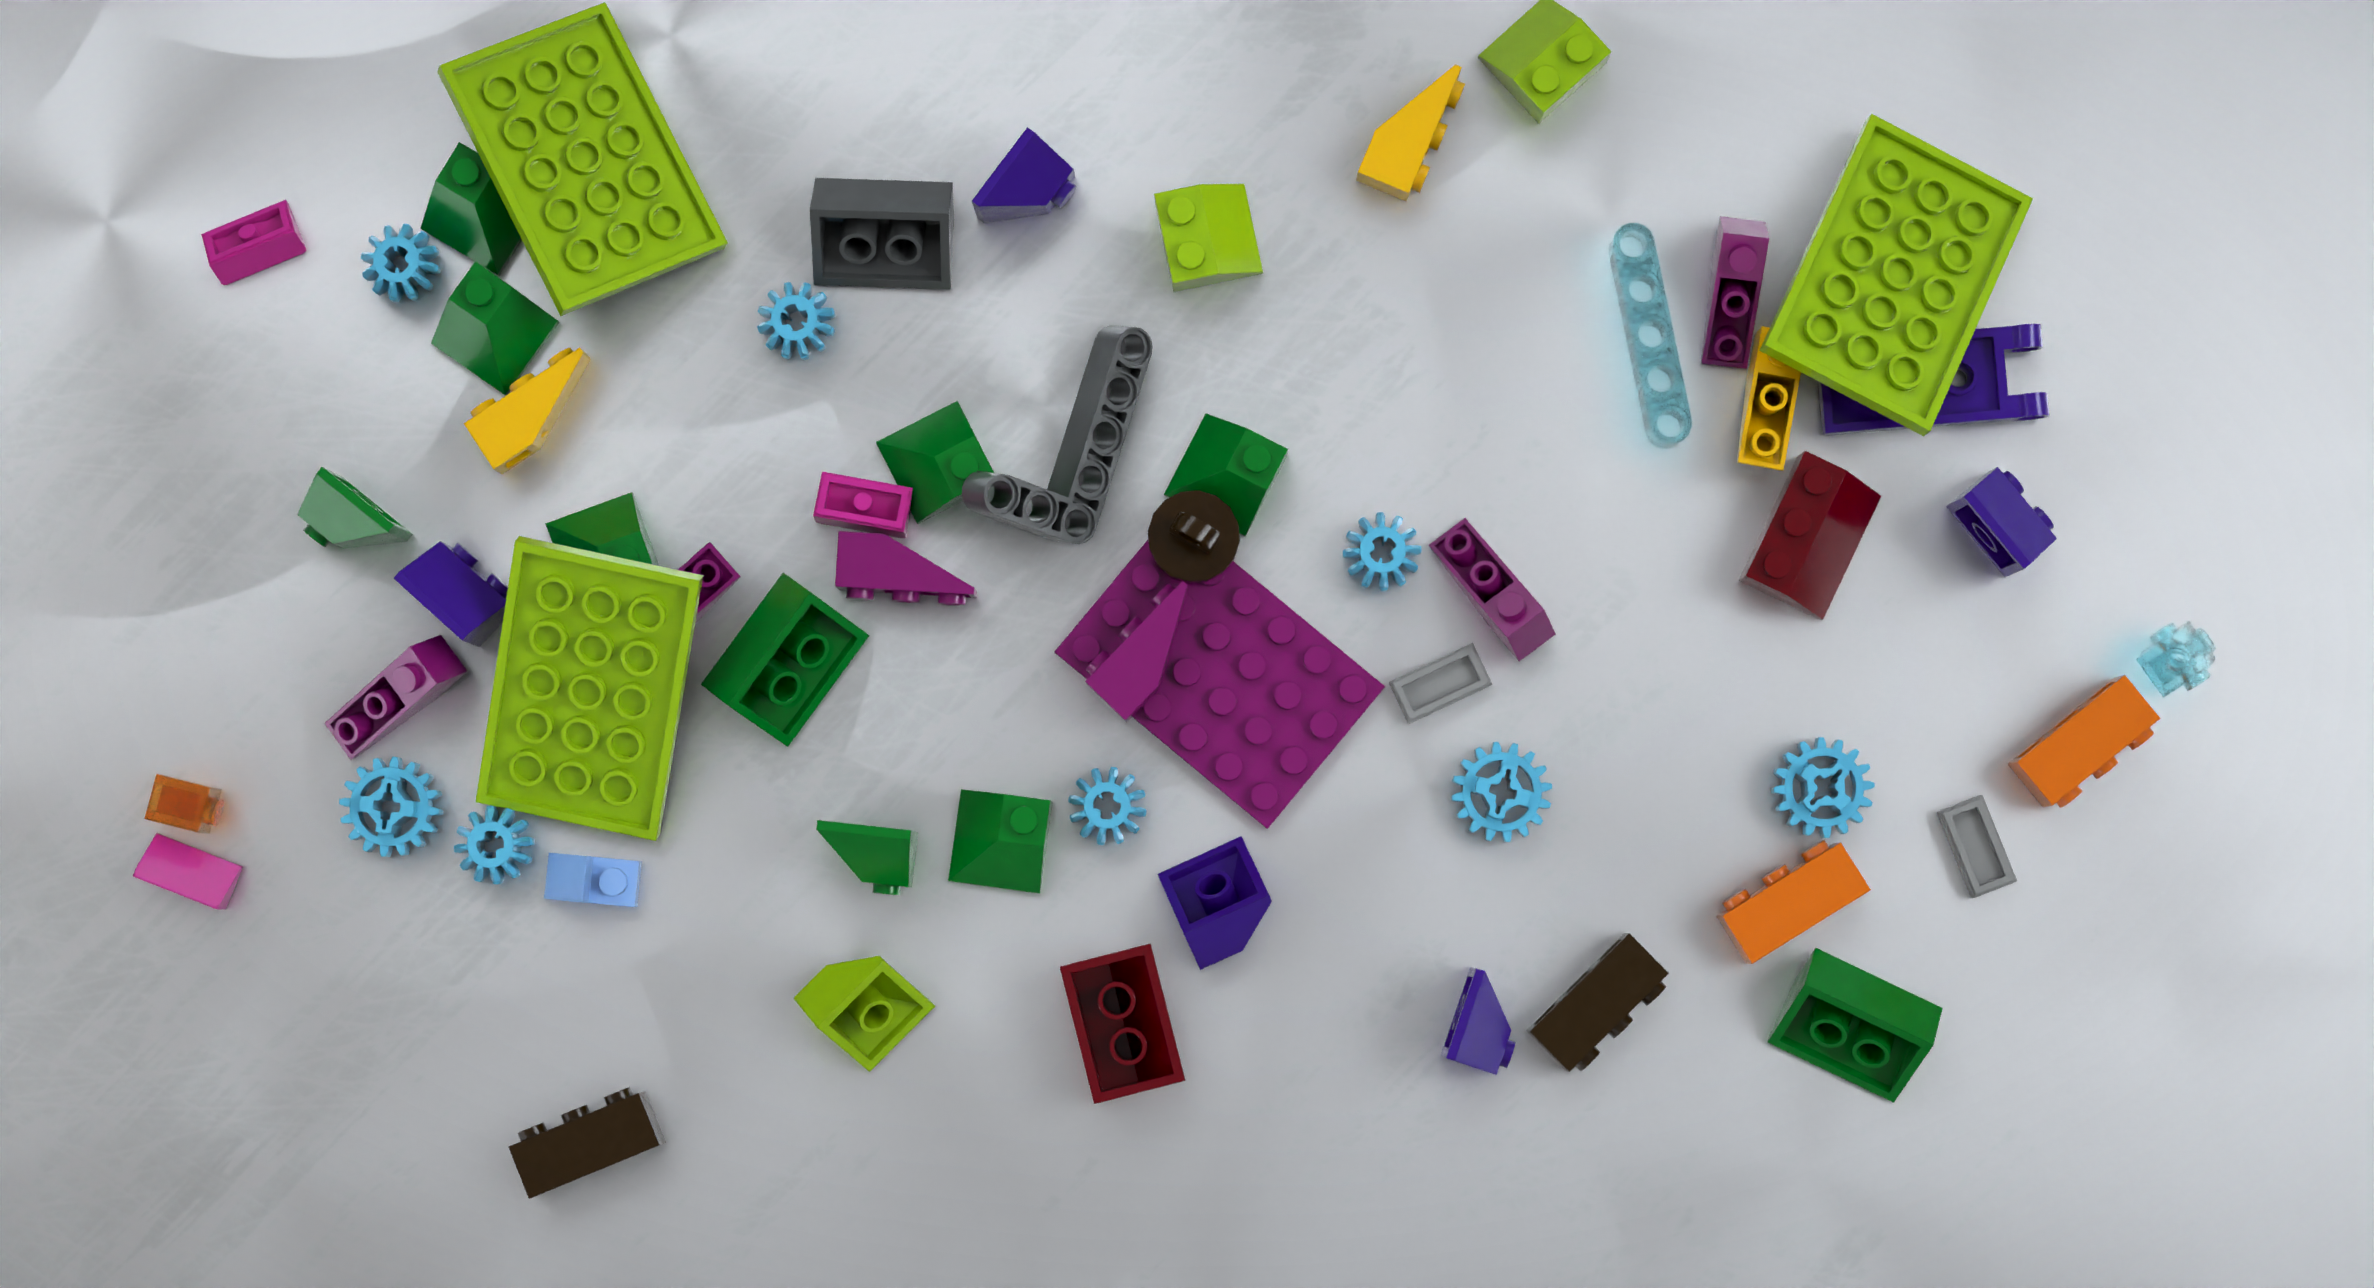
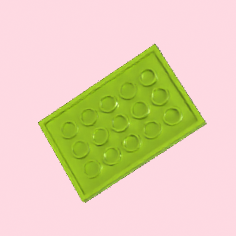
M605 2L439 65L437 73L560 316L725 249L728 242Z
M1871 114L1863 124L1759 351L1925 436L1932 429L2033 198Z
M522 536L515 540L477 788V803L505 809L510 808L514 811L653 841L658 839L661 831L703 575Z

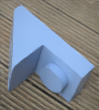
M549 853L544 899L637 907L642 861Z

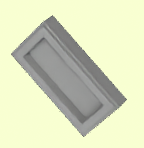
M1471 643L1390 681L1389 685L1407 723L1411 724L1491 686L1492 682L1474 644Z
M1983 795L1973 797L1937 812L1971 898H1976L2017 882Z

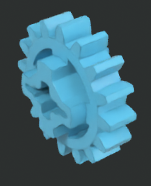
M1824 737L1815 738L1814 749L1812 750L1805 741L1797 744L1799 756H1795L1790 752L1783 754L1782 757L1788 764L1787 769H1774L1773 774L1782 779V785L1771 788V793L1782 795L1784 801L1780 802L1775 809L1777 812L1789 810L1791 815L1786 822L1789 827L1802 822L1804 823L1802 835L1810 836L1815 827H1819L1821 838H1830L1831 826H1834L1840 834H1845L1848 832V825L1846 823L1848 819L1855 823H1861L1864 820L1857 809L1859 807L1872 806L1873 802L1864 797L1863 794L1864 790L1874 788L1875 783L1863 781L1862 774L1866 773L1870 766L1869 764L1856 765L1854 761L1859 754L1857 749H1852L1844 754L1842 752V740H1835L1831 747L1827 748ZM1814 757H1828L1835 761L1827 768L1818 769L1807 760ZM1848 774L1852 781L1851 798L1845 793L1844 779ZM1833 776L1830 779L1831 783L1827 787L1831 796H1820L1812 800L1815 797L1814 793L1818 789L1813 781ZM1794 777L1800 782L1801 797L1797 802L1793 794ZM1819 807H1828L1831 811L1838 814L1830 819H1819L1810 816Z
M1493 742L1491 754L1486 755L1484 750L1478 747L1474 750L1477 759L1475 763L1466 759L1460 762L1462 768L1467 772L1466 775L1453 776L1452 782L1462 786L1461 792L1451 796V801L1463 802L1464 808L1456 814L1457 818L1461 819L1469 816L1473 820L1468 829L1471 833H1474L1480 827L1485 828L1486 841H1491L1496 832H1501L1504 843L1511 842L1512 830L1515 829L1522 837L1528 836L1529 832L1526 823L1530 821L1533 824L1541 825L1543 820L1536 813L1538 808L1548 809L1551 806L1549 801L1541 798L1542 792L1552 789L1551 783H1541L1539 776L1547 770L1546 766L1533 768L1530 763L1535 753L1530 751L1523 757L1518 756V744L1512 743L1507 753L1502 752L1499 742ZM1501 761L1497 774L1488 779L1475 776L1486 764ZM1517 767L1521 768L1528 776L1532 792L1522 788L1516 777ZM1507 771V790L1513 792V798L1503 800L1501 806H1498L1497 813H1495L1497 803H1495L1496 795L1490 793L1489 789L1490 786L1499 785L1501 780L1505 778ZM1471 793L1481 796L1487 807L1485 818L1475 809L1471 800ZM1515 806L1527 808V811L1519 819L1511 823L1502 824L1507 810Z
M392 757L389 767H387L383 759L375 758L373 759L374 770L372 772L365 767L359 766L356 770L361 780L358 783L345 782L344 785L348 790L352 791L351 798L339 799V804L350 807V814L343 816L340 820L344 824H354L355 829L348 836L351 840L356 841L363 837L366 839L363 844L364 851L372 852L380 845V855L382 857H390L393 847L396 846L398 853L401 856H406L410 853V842L417 847H424L426 845L425 839L422 836L424 831L437 832L438 828L430 820L432 816L443 815V810L433 807L432 800L442 796V793L439 790L428 789L427 786L434 779L432 774L426 773L419 777L417 776L420 764L411 761L403 769L402 758ZM381 779V787L372 795L365 796L370 786ZM405 779L416 789L420 802L414 801L406 791L407 782H405ZM393 799L394 802L400 803L399 812H392L390 815L389 812L383 811V803L390 802ZM363 812L368 813L375 821V832L366 824ZM412 818H418L415 825L407 833L398 837L404 824Z

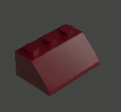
M1804 451L1796 458L1738 581L1817 619L1823 620L1879 503L1881 495L1849 471Z
M1151 943L1060 966L1094 1104L1186 1081Z

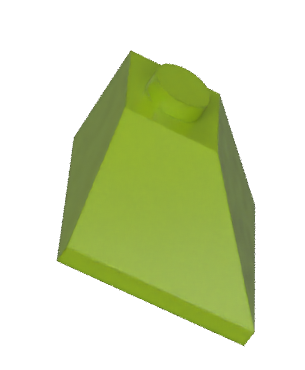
M881 956L826 965L793 998L819 1030L869 1072L935 1007L925 995Z

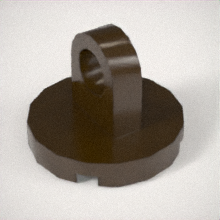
M1200 490L1179 492L1164 500L1153 513L1148 529L1149 550L1157 567L1170 578L1178 581L1183 580L1188 584L1208 581L1223 574L1234 561L1240 543L1239 524L1231 508L1216 495Z

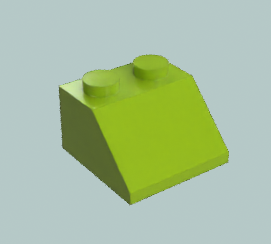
M1540 0L1479 54L1478 59L1540 124L1607 63L1612 51L1580 17L1554 0Z
M1198 184L1154 194L1173 292L1263 274L1244 184Z

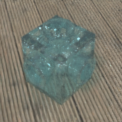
M2187 621L2177 628L2171 622L2149 637L2153 644L2143 650L2136 659L2164 698L2182 685L2189 691L2208 679L2211 674L2207 669L2211 667L2216 659L2212 653L2216 648L2209 635L2201 627L2195 629L2190 621ZM2176 654L2181 655L2184 659L2179 658Z

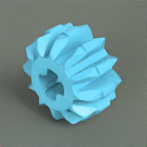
M403 224L397 236L395 230L390 225H387L383 228L385 240L381 241L373 235L369 237V243L376 250L374 253L363 252L361 254V259L364 262L372 264V266L362 272V275L367 281L376 280L372 290L379 296L388 291L389 299L392 302L398 303L404 291L411 301L418 300L416 287L421 285L428 291L432 290L433 284L426 279L427 274H440L441 268L437 264L429 262L440 254L439 250L435 246H426L429 236L424 231L414 235L413 228L409 224ZM399 255L409 264L404 271H401L393 263Z
M791 282L784 283L786 296L782 299L773 290L767 294L775 306L773 308L760 306L758 313L764 318L771 320L762 322L757 328L760 334H772L766 342L769 350L772 351L782 345L781 356L789 360L793 355L795 347H797L801 359L807 360L809 359L807 346L811 343L820 352L826 348L824 343L818 338L819 334L834 336V328L822 322L833 319L836 314L833 308H821L827 301V296L824 292H819L810 298L812 287L809 283L805 282L800 287L798 295H796ZM799 311L803 318H808L807 323L801 322L803 328L798 331H794L790 324H786V320L792 321L790 314Z
M1378 512L1375 519L1376 528L1374 529L1365 517L1359 519V527L1365 536L1354 531H1348L1346 539L1359 546V548L1344 549L1342 554L1343 558L1359 559L1357 563L1348 568L1350 576L1358 574L1363 569L1367 572L1362 580V587L1368 588L1373 576L1379 577L1380 591L1385 592L1388 590L1389 575L1392 576L1395 583L1400 587L1406 583L1405 577L1399 568L1411 573L1417 571L1418 565L1405 558V556L1420 555L1422 549L1418 545L1406 546L1405 542L1411 540L1416 535L1414 528L1407 529L1401 535L1397 532L1402 524V517L1396 516L1389 528L1385 527L1384 513ZM1382 541V546L1385 545V542H1388L1393 547L1389 555L1390 562L1382 563V558L1376 562L1371 558V554L1375 549L1374 542Z
M1116 767L1110 768L1108 782H1103L1098 768L1092 769L1091 774L1096 783L1095 786L1091 788L1081 778L1076 781V785L1087 793L1085 798L1076 795L1069 796V803L1084 806L1083 811L1071 814L1070 820L1074 823L1088 818L1089 822L1080 831V835L1084 838L1088 837L1095 827H1098L1100 829L1097 835V844H1105L1107 830H1112L1116 843L1121 844L1124 842V837L1119 829L1120 826L1124 824L1134 834L1139 831V827L1128 819L1130 814L1139 817L1146 816V809L1131 807V802L1144 798L1145 792L1144 790H1136L1127 794L1126 790L1134 783L1135 777L1129 774L1120 786L1117 785L1118 768ZM1105 793L1114 794V802L1121 804L1117 815L1111 812L1113 817L1111 819H1103L1102 811L1095 808L1097 798L1100 797L1104 800L1102 794Z
M487 806L485 820L477 812H471L468 817L474 829L472 830L464 826H459L457 829V833L460 836L468 838L467 844H457L454 846V852L469 853V856L461 862V869L467 871L477 865L474 880L483 882L490 872L491 880L496 885L503 883L504 870L511 878H518L521 874L514 862L530 864L532 857L522 853L521 848L522 846H533L535 844L534 838H520L519 836L528 828L529 823L527 820H520L512 825L515 811L510 808H506L499 818L496 806ZM497 832L495 838L503 839L504 848L497 849L496 857L492 858L494 852L486 851L485 842L492 841L493 833Z

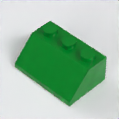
M782 573L701 685L730 708L788 747L870 635L785 573Z
M1815 948L1796 977L1767 1042L1894 1103L1933 1047L1943 1008Z

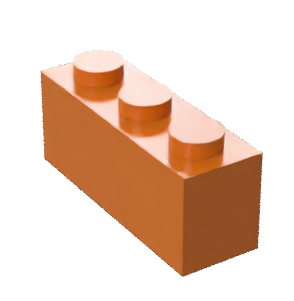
M2126 675L2115 677L2010 761L2008 765L2042 807L2053 806L2057 803L2062 808L2082 793V789L2078 785L2091 774L2098 779L2110 771L2118 763L2114 756L2127 745L2134 750L2147 741L2154 734L2150 727L2161 718Z
M1825 840L1820 841L1801 853L1804 862L1789 871L1784 864L1761 878L1765 884L1761 889L1749 895L1746 889H1743L1722 903L1726 910L1716 917L1746 964L1755 963L1871 890L1841 842L1828 846Z

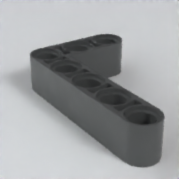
M1112 325L1104 327L1098 332L1047 489L1010 475L977 471L970 474L962 486V498L967 508L1049 540L1072 544H1083L1090 540L1096 531L1152 355L1153 346L1148 333L1137 327ZM1123 339H1124V340H1125L1126 347H1125V352H1124V354L1122 355L1120 348H1121V343H1122V341H1123ZM1111 383L1112 392L1108 399L1107 387ZM1097 426L1098 436L1094 443L1093 431ZM1083 470V472H1084V481H1083L1082 485L1080 486V485H1079V475H1080L1081 471ZM993 484L994 497L992 501L989 502L988 490L990 486ZM1031 499L1033 504L1032 511L1027 516V504ZM1069 514V515H1070V525H1069L1068 529L1066 530L1064 524H1065V519H1066L1067 515Z

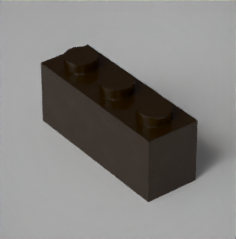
M1624 933L1526 1031L1564 1070L1570 1072L1576 1066L1582 1071L1599 1055L1600 1051L1595 1046L1608 1033L1613 1039L1616 1038L1633 1021L1629 1013L1641 1001L1647 1006L1663 992L1666 985L1662 980L1669 973L1630 933Z
M628 1087L604 1097L607 1106L590 1113L588 1106L584 1105L562 1114L561 1118L564 1124L547 1130L543 1122L519 1132L518 1136L521 1142L513 1144L508 1148L528 1198H533L666 1143L646 1091L633 1095L631 1088Z

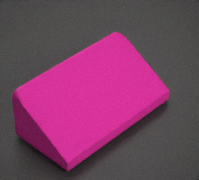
M286 200L201 234L209 266L223 285H228L306 252L303 238Z
M822 472L813 517L815 522L819 524L869 533L886 534L891 537L905 539L913 488Z
M156 833L138 863L133 877L209 907L226 910L243 866Z

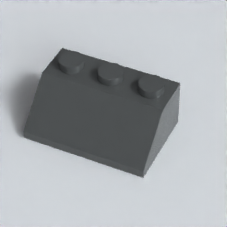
M815 178L810 204L814 285L951 289L954 227L953 182Z

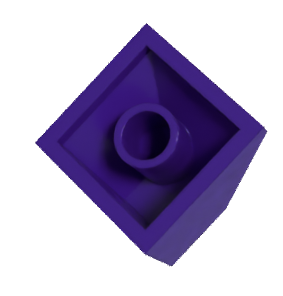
M1027 127L973 198L972 204L976 216L983 223L1049 214L1055 205L1062 208L1077 187L1072 183L1075 179V172L1062 157Z
M1242 836L1157 874L1200 970L1243 951L1272 902Z
M1470 967L1441 1056L1497 1075L1499 1066L1508 1067L1516 1042L1509 1040L1511 1028L1486 972Z

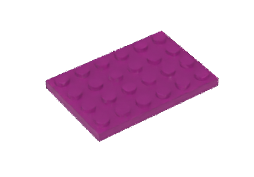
M1148 540L1054 651L1056 655L1085 679L1091 676L1086 671V668L1103 650H1106L1111 655L1123 643L1118 635L1136 616L1144 621L1155 609L1150 603L1152 599L1168 583L1175 588L1181 583V581L1170 578L1157 567L1149 550ZM1233 561L1223 574L1214 579L1200 583H1186L1188 591L1159 690L1132 718L1268 829L1385 686Z

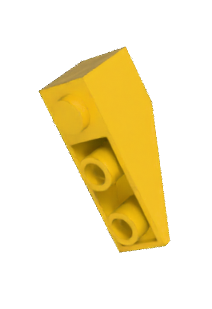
M1454 65L1375 130L1358 170L1356 181L1406 202L1411 190L1420 193L1430 167L1423 164L1428 149L1438 150L1448 126L1440 122L1447 106L1453 109L1456 108L1464 89L1465 83L1458 81L1462 67Z
M1762 326L1754 334L1746 378L1737 463L1784 471L1801 372L1759 351L1770 327Z
M580 347L575 351H572L571 348L560 351L547 362L550 366L535 377L532 373L522 376L509 386L511 393L497 402L494 398L486 400L471 411L470 414L473 418L463 424L495 471L504 474L542 448L591 360L588 354Z

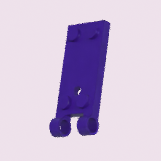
M2041 324L1975 329L1958 370L1965 374L1966 382L1960 387L1951 384L1932 427L2007 420L2025 421L2049 417L2048 393L2036 392L2008 395L2004 352L2019 353L2042 349ZM1818 381L1823 436L1909 429Z

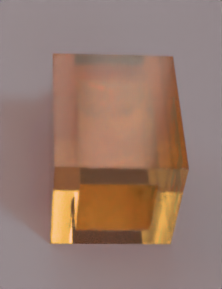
M156 774L144 819L198 833L210 834L212 826L219 824L223 814L224 800L220 799L222 789L169 775Z

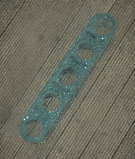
M1628 223L1621 226L1612 238L1609 245V258L1645 432L1649 441L1654 446L1661 449H1671L1678 446L1689 435L1692 428V418L1655 240L1651 231L1645 225ZM1625 237L1638 239L1642 244L1643 254L1638 257L1625 255L1620 248V240ZM1635 281L1647 283L1652 290V299L1647 302L1636 301L1630 295L1629 285ZM1643 326L1655 327L1661 334V344L1656 347L1644 345L1638 336L1639 328ZM1654 370L1665 372L1671 380L1670 389L1665 392L1653 390L1648 383L1649 372ZM1662 415L1675 417L1680 424L1679 435L1675 437L1664 436L1657 427L1658 417Z

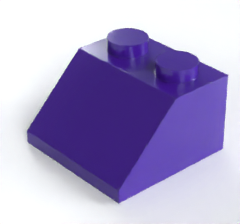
M1996 467L1946 507L2002 575L2007 577L2029 566L2057 538L2051 532L2054 525L2046 513L2037 506L2032 509L2021 494L2024 492V489L2017 478L2009 471L2003 473Z
M442 541L438 542L400 570L393 578L464 642L480 647L503 622L508 586L493 573L486 579L478 572L474 566L479 560L460 543H457L452 548Z

